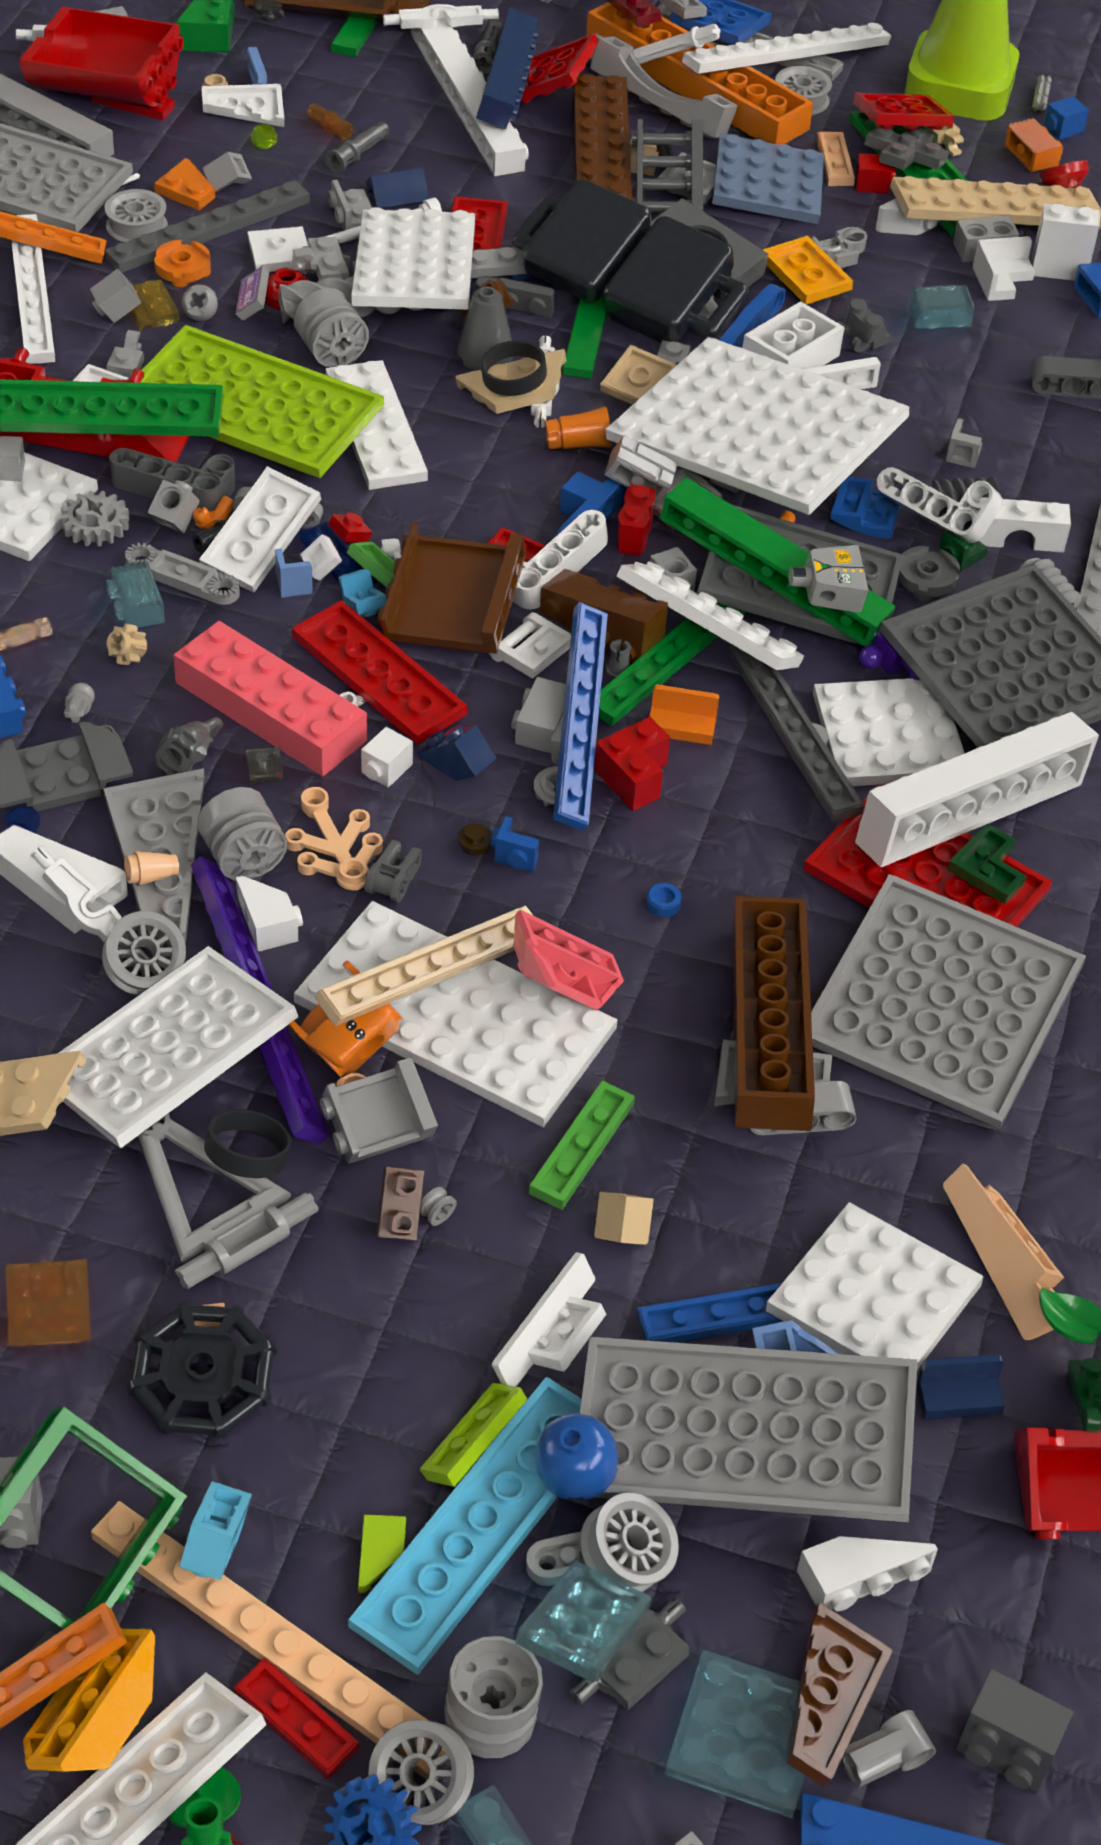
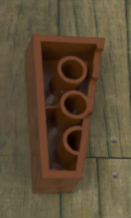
M568 569L562 570L541 587L540 612L571 630L574 608L579 602L607 613L605 650L611 652L610 644L618 639H622L621 650H623L625 640L628 641L631 645L629 664H633L665 637L668 602L658 600L654 603L648 601L647 596L635 592L633 595L621 592L620 586L610 584L606 587L600 585L595 578Z

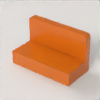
M656 684L653 690L650 717L670 736V739L712 745L719 695Z

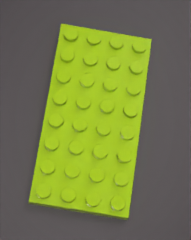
M185 325L142 369L144 378L141 383L223 385L224 395L219 437H208L317 478H321L385 405L383 395Z

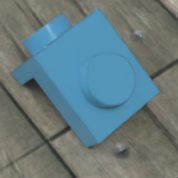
M362 569L339 577L343 601L360 616L375 615L378 609L385 607L386 596L373 587L369 570Z

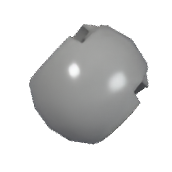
M197 284L189 287L184 292L182 308L190 319L205 321L211 319L216 313L218 299L210 287ZM198 298L203 300L204 306L202 308L197 306L196 300Z

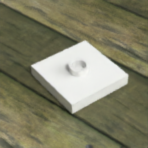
M303 226L248 231V242L256 270L261 266H264L268 272H275L277 269L284 267L294 269L292 265L293 250L308 246Z

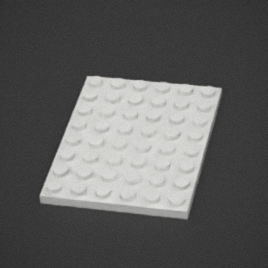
M708 337L606 428V438L618 443L622 436L625 435L658 453L664 454L667 458L678 463L677 466L810 515L909 417V406Z

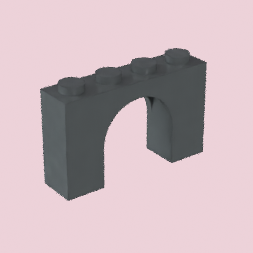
M683 198L652 220L653 225L657 218L668 216L730 244L734 254V267L731 270V277L745 283L748 287L765 273L768 259L767 252ZM717 289L713 294L714 301L720 304L728 293Z

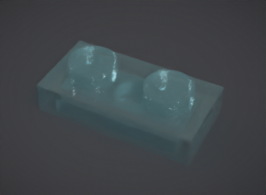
M494 1784L466 1800L461 1809L455 1813L474 1845H532Z

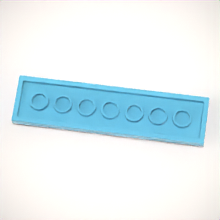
M546 1377L348 1619V1627L418 1675L556 1500L557 1496L545 1488L538 1476L535 1448L540 1433L548 1423L562 1415L580 1413L581 1398Z

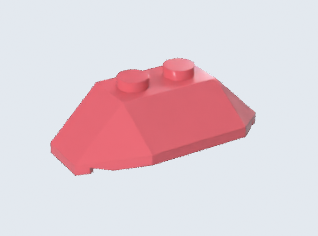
M519 910L515 914L514 949L519 960L518 967L527 978L533 979L549 989L595 1010L602 1007L624 982L613 954L527 912Z

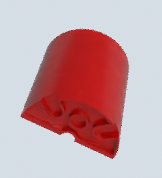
M62 7L44 28V37H37L19 59V64L27 83L33 84L34 88L156 107L165 102L170 90H173L176 86L179 52L183 49L184 40L180 36L179 24Z

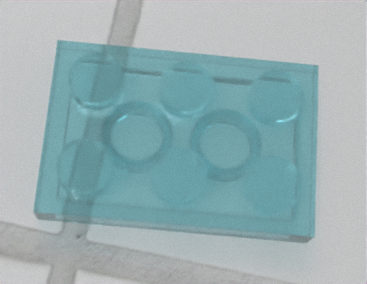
M575 1560L519 1628L515 1644L594 1683L648 1612L652 1597Z

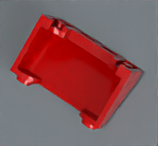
M1024 1428L1014 1431V1450L1027 1531H1035V1539H1061L1060 1531H1101V1430L1098 1433L1064 1429L1048 1431V1428Z

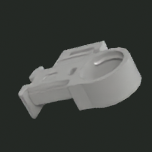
M846 227L837 230L835 238L818 241L813 236L812 240L840 268L858 263V256L866 247L867 233L858 227Z

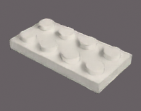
M266 467L199 559L200 563L217 569L221 574H229V577L231 575L234 576V579H238L239 586L254 593L275 564V549H282V553L320 502V492Z

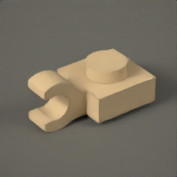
M954 123L953 127L944 126L943 130H932L924 126L927 132L934 134L933 141L936 144H945L946 150L950 151V156L962 154L957 144L964 142V138L960 135L961 129Z

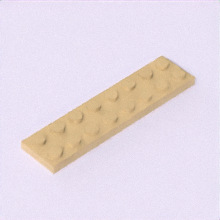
M912 176L893 177L890 185L906 218L957 221L959 219L1009 215L1014 224L1039 225L1044 204H1062L1068 207H1089L1099 210V229H1101V208L1090 189L1082 186L1064 188L1060 185L1039 186L1033 183L1021 185L1011 182H971L962 179H921Z

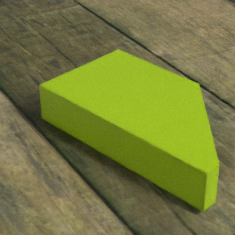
M364 1515L358 1593H366L371 1589V1585L386 1574L404 1552L406 1517Z

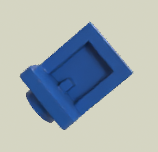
M505 816L501 827L496 826L491 837L490 845L495 847L494 862L534 872L538 863L539 839L513 833V818Z

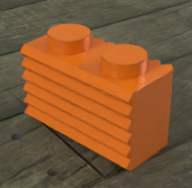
M1034 118L1008 125L1005 147H1008V150L1014 156L1016 155V159L1018 158L1024 164V167L1030 170V173L1059 166L1063 152L1062 144L1048 133L1045 126H1041Z

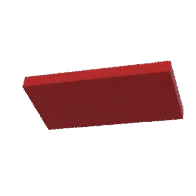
M455 196L451 212L463 210L468 213H475L473 251L502 248L508 202Z

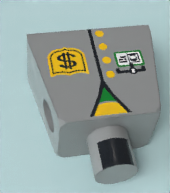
M859 545L812 549L809 551L804 567H790L789 585L806 587L809 603L813 606L861 612L869 590Z

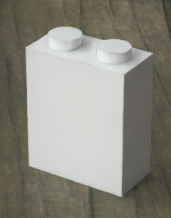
M1062 204L1043 205L1031 264L1035 270L1034 276L1075 281L1079 264L1091 263L1100 226L1099 210L1089 207H1068Z

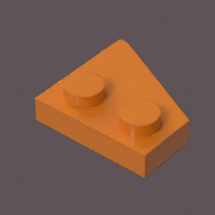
M187 158L154 183L155 193L198 211L215 199V188Z

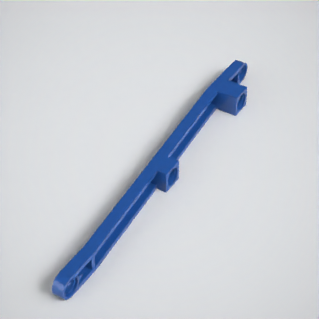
M771 283L767 285L745 307L720 338V341L743 348L744 335L772 319L778 313L785 299V289ZM577 472L561 487L560 512L570 517L561 525L555 537L580 514L588 510L602 512L607 521L623 503L628 487L610 478H607L602 483Z

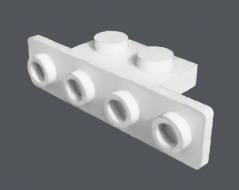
M576 1252L494 1359L492 1366L501 1384L516 1387L533 1364L565 1372L606 1316L601 1303L582 1299L595 1281L594 1274L584 1254Z

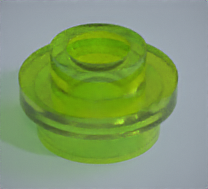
M266 124L258 125L253 129L251 142L261 149H268L278 142V135L272 126Z

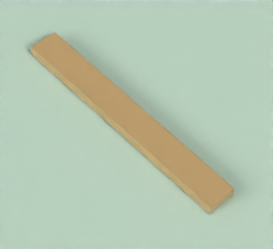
M525 905L322 988L316 993L314 998L332 1023L338 1026L515 951V914L519 910L531 915L533 914Z

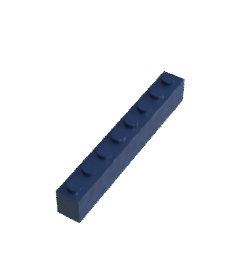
M509 8L479 105L477 119L503 129L507 128L509 120L515 121L540 29L536 28L538 18Z

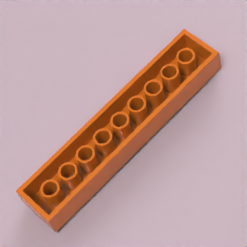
M607 2L588 12L586 36L592 33L603 37L614 36L634 47L633 49L689 31L662 17L660 22L637 27ZM705 43L701 48L709 49L715 48V46ZM696 47L640 64L653 80L658 81L683 97L703 100L704 96L718 94L735 103L738 107L731 125L756 139L781 145L810 130L813 102L750 66L698 74L682 62L684 52L695 51Z

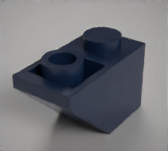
M476 724L465 728L457 725L446 733H443L442 730L437 731L425 740L427 745L417 752L422 760L455 781L475 777L497 758Z

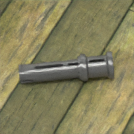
M500 19L488 20L482 41L477 43L475 53L472 56L476 67L483 74L490 72L497 48L496 45L503 28V23Z
M381 121L376 122L353 140L341 142L339 148L332 149L326 153L325 163L327 167L336 174L342 173L347 165L358 162L363 152L389 135L388 126L384 122L382 124Z

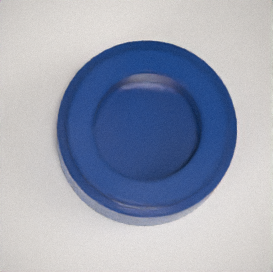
M668 883L655 884L647 892V909L659 917L673 916L680 910L681 892L677 887Z

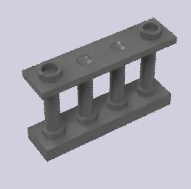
M638 119L637 130H632V147H637L636 198H632V200L648 207L651 213H663L676 202L643 201V190H686V193H691V199H686V201L703 211V120H692L691 131H686V134L643 133V119ZM643 145H686V148H691V154H686V156H643ZM643 167L686 168L687 171H691V176H686V179H644Z

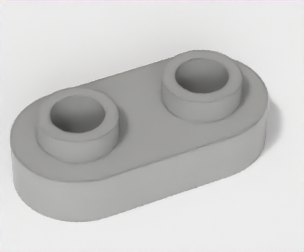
M581 1532L548 1538L534 1543L527 1552L526 1571L528 1576L535 1583L543 1586H552L593 1577L585 1561L581 1558ZM543 1563H550L554 1566V1568L551 1570H544L540 1567V1565Z

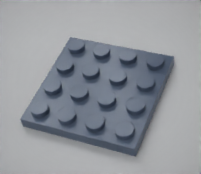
M720 134L712 204L818 224L821 215L824 153H819L812 149L793 148L786 144L767 143L760 139L741 138L734 134Z

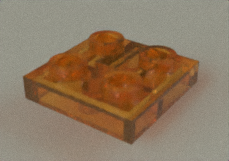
M87 1259L6 1265L9 1347L92 1341Z

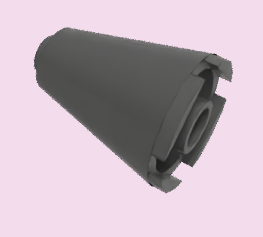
M482 287L473 293L457 343V357L459 358L460 356L463 360V365L467 368L477 371L481 370V359L490 348L506 341H512L502 295L492 287ZM513 357L500 360L494 365L509 363L513 360Z

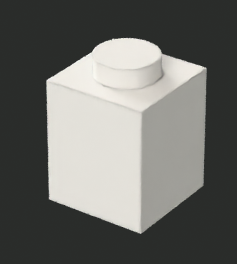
M385 727L361 749V773L386 787L391 786L413 765V741L388 727Z

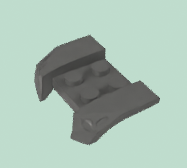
M90 722L78 723L79 736L16 750L12 739L2 742L0 745V808L26 803L27 807L32 806L33 811L38 812L101 796L100 790L107 788L106 783L133 777V771L121 738L110 725L103 724L102 726H97Z

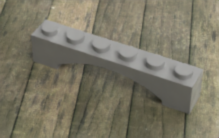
M614 36L599 38L590 65L592 70L598 72V76L608 77L610 75H617L619 77H626L627 92L637 94L639 99L645 103L660 107L659 110L666 115L678 117L685 126L691 127L692 120H703V136L716 139L720 134H728L738 105L718 94L704 96L703 100L691 99L675 94L658 84L644 71L632 53L634 47Z

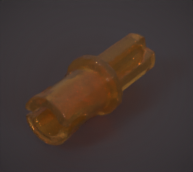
M314 103L309 105L307 116L321 124L323 130H329L343 140L351 137L354 131L351 123L341 119L333 110L328 111Z

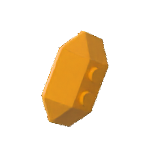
M121 1629L127 1641L125 1645L56 1691L23 1739L25 1764L29 1770L65 1772L108 1769L152 1702L155 1634L152 1629Z

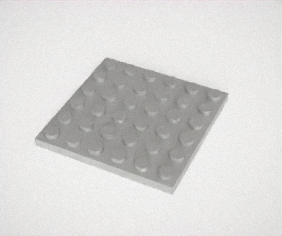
M889 874L811 1012L813 1047L1000 1129L1084 964L1086 956Z

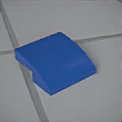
M847 477L840 485L831 511V519L862 534L892 539L901 506L891 501L879 489H873V479Z

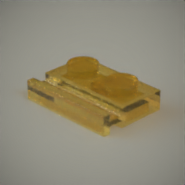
M161 279L134 285L142 303L131 310L130 313L139 330H144V326L151 325L154 328L180 322L179 311Z

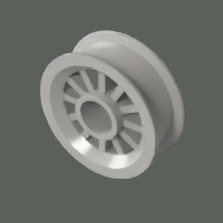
M792 66L781 70L776 75L775 81L813 102L812 115L822 113L828 108L829 97L827 93L831 90L832 81L821 70L807 66Z
M143 189L124 190L112 195L105 203V213L109 217L106 223L107 232L114 239L125 243L144 234L168 226L164 216L166 202L160 195Z
M151 911L133 912L118 920L111 928L102 950V962L109 979L123 991L134 995L142 994L184 964L186 956L185 941L179 928L167 917ZM146 930L152 931L150 936L146 935ZM156 934L161 937L159 940L154 938ZM167 944L168 948H160L161 946ZM135 948H148L153 958L150 960L139 958ZM120 959H127L123 963L120 961ZM130 966L134 968L132 973L127 970ZM149 969L154 976L150 977ZM138 971H142V977L136 976Z
M622 1493L612 1497L587 1517L581 1530L580 1546L587 1568L599 1583L620 1594H626L627 1592L637 1594L648 1589L671 1572L678 1557V1536L671 1518L658 1503L638 1493Z
M411 1720L394 1726L381 1737L371 1755L369 1776L377 1774L380 1784L389 1778L392 1779V1775H399L400 1780L393 1783L392 1791L397 1794V1791L406 1787L405 1790L408 1794L403 1801L406 1807L411 1806L409 1803L414 1797V1806L418 1810L410 1816L411 1821L420 1825H432L449 1819L464 1805L473 1785L474 1764L467 1744L453 1729L437 1722ZM429 1738H430V1739H432V1740H434V1741H433L432 1745L430 1746V1748H429V1750H428V1747H429ZM414 1739H417V1749L412 1741ZM402 1747H404L407 1757L399 1752ZM443 1748L446 1751V1753L437 1758V1756ZM394 1759L401 1764L400 1768H392ZM423 1759L429 1765L430 1775L426 1783L420 1786L414 1780L413 1770L417 1762ZM450 1762L451 1770H443V1765ZM443 1777H451L449 1786L442 1782ZM436 1788L444 1793L441 1798H439L435 1790ZM426 1796H427V1798H428V1800H429V1803H430V1806H427V1807H425V1806H426Z

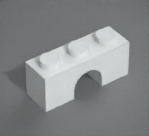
M981 497L979 504L986 502L988 498ZM1002 499L1000 511L979 541L985 546L1003 548L1005 538L1010 533L1024 530L1032 533L1033 550L1064 552L1071 527L1069 504Z

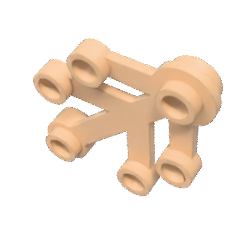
M320 787L307 788L301 795V808L308 817L315 819L325 839L306 834L302 829L292 828L285 833L287 849L300 851L308 848L333 856L338 863L320 859L312 852H303L297 858L298 871L303 875H313L316 872L336 877L339 886L347 890H360L364 888L366 877L370 870L367 865L373 856L382 852L383 839L377 833H367L362 838V848L355 858L351 857L349 850L359 833L369 828V813L363 809L353 810L349 815V823L340 836L327 812L329 808L328 793Z

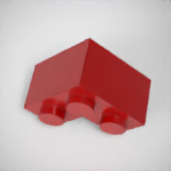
M648 717L596 742L594 771L632 811L660 798L663 775L661 767L667 765L670 736L651 717Z

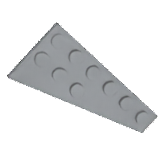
M204 768L103 789L105 802L123 860L126 855H133L134 851L177 855L179 862L178 875L141 886L131 883L139 911L159 913L170 919L179 928L185 942L194 876L191 864L196 859L199 832L197 829V819L202 805L205 779ZM146 930L147 936H150L152 931ZM156 934L154 938L159 940L161 937Z

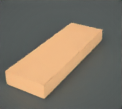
M817 132L816 142L819 153H824L823 169L827 185L854 186L855 175L843 132Z

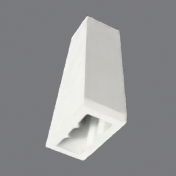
M16 825L0 833V875L74 934L81 930V928L71 919L66 908V902L43 879L45 870L30 856L39 846L42 845L56 861L64 858L77 873L95 887L96 895L86 905L88 911L97 912L107 905L114 906L128 896L126 872L118 867Z

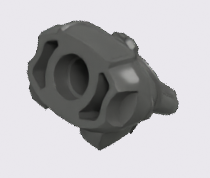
M213 717L204 723L194 721L180 727H171L162 736L154 756L156 757L157 767L165 771L167 776L191 771L193 765L195 766L197 762L203 761L206 757L207 748L212 744L214 737L223 726L222 720L218 717Z

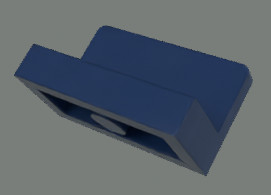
M423 167L371 175L365 181L367 192L373 191L376 208L383 209L421 203L429 199Z
M1002 1355L924 1360L916 1384L924 1420L1003 1414L1005 1402L999 1382V1375L1004 1363Z

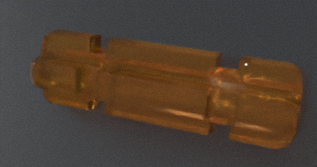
M42 617L34 620V624L26 622L5 629L3 634L0 631V652L7 650L9 645L13 648L35 641L36 636H39L40 639L50 636L52 634L50 621L47 617Z

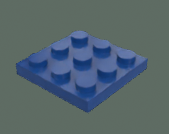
M698 0L707 7V16L683 19L675 12H671L670 17L671 22L687 31H691L692 27L695 26L701 28L713 23L717 24L721 31L718 40L723 41V44L729 46L735 45L737 42H744L767 26L771 21L772 13L735 0Z

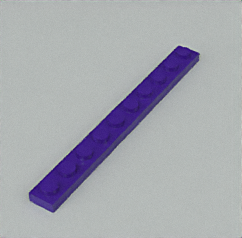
M199 856L191 864V868L196 878V886L201 891L206 904L205 910L212 920L215 936L221 944L225 958L273 991L230 879L224 876L217 863ZM285 1026L258 1047L264 1057L266 1071L272 1078L275 1086L277 1100L283 1107L289 1131L300 1140L320 1145L329 1137V1133L289 1030Z

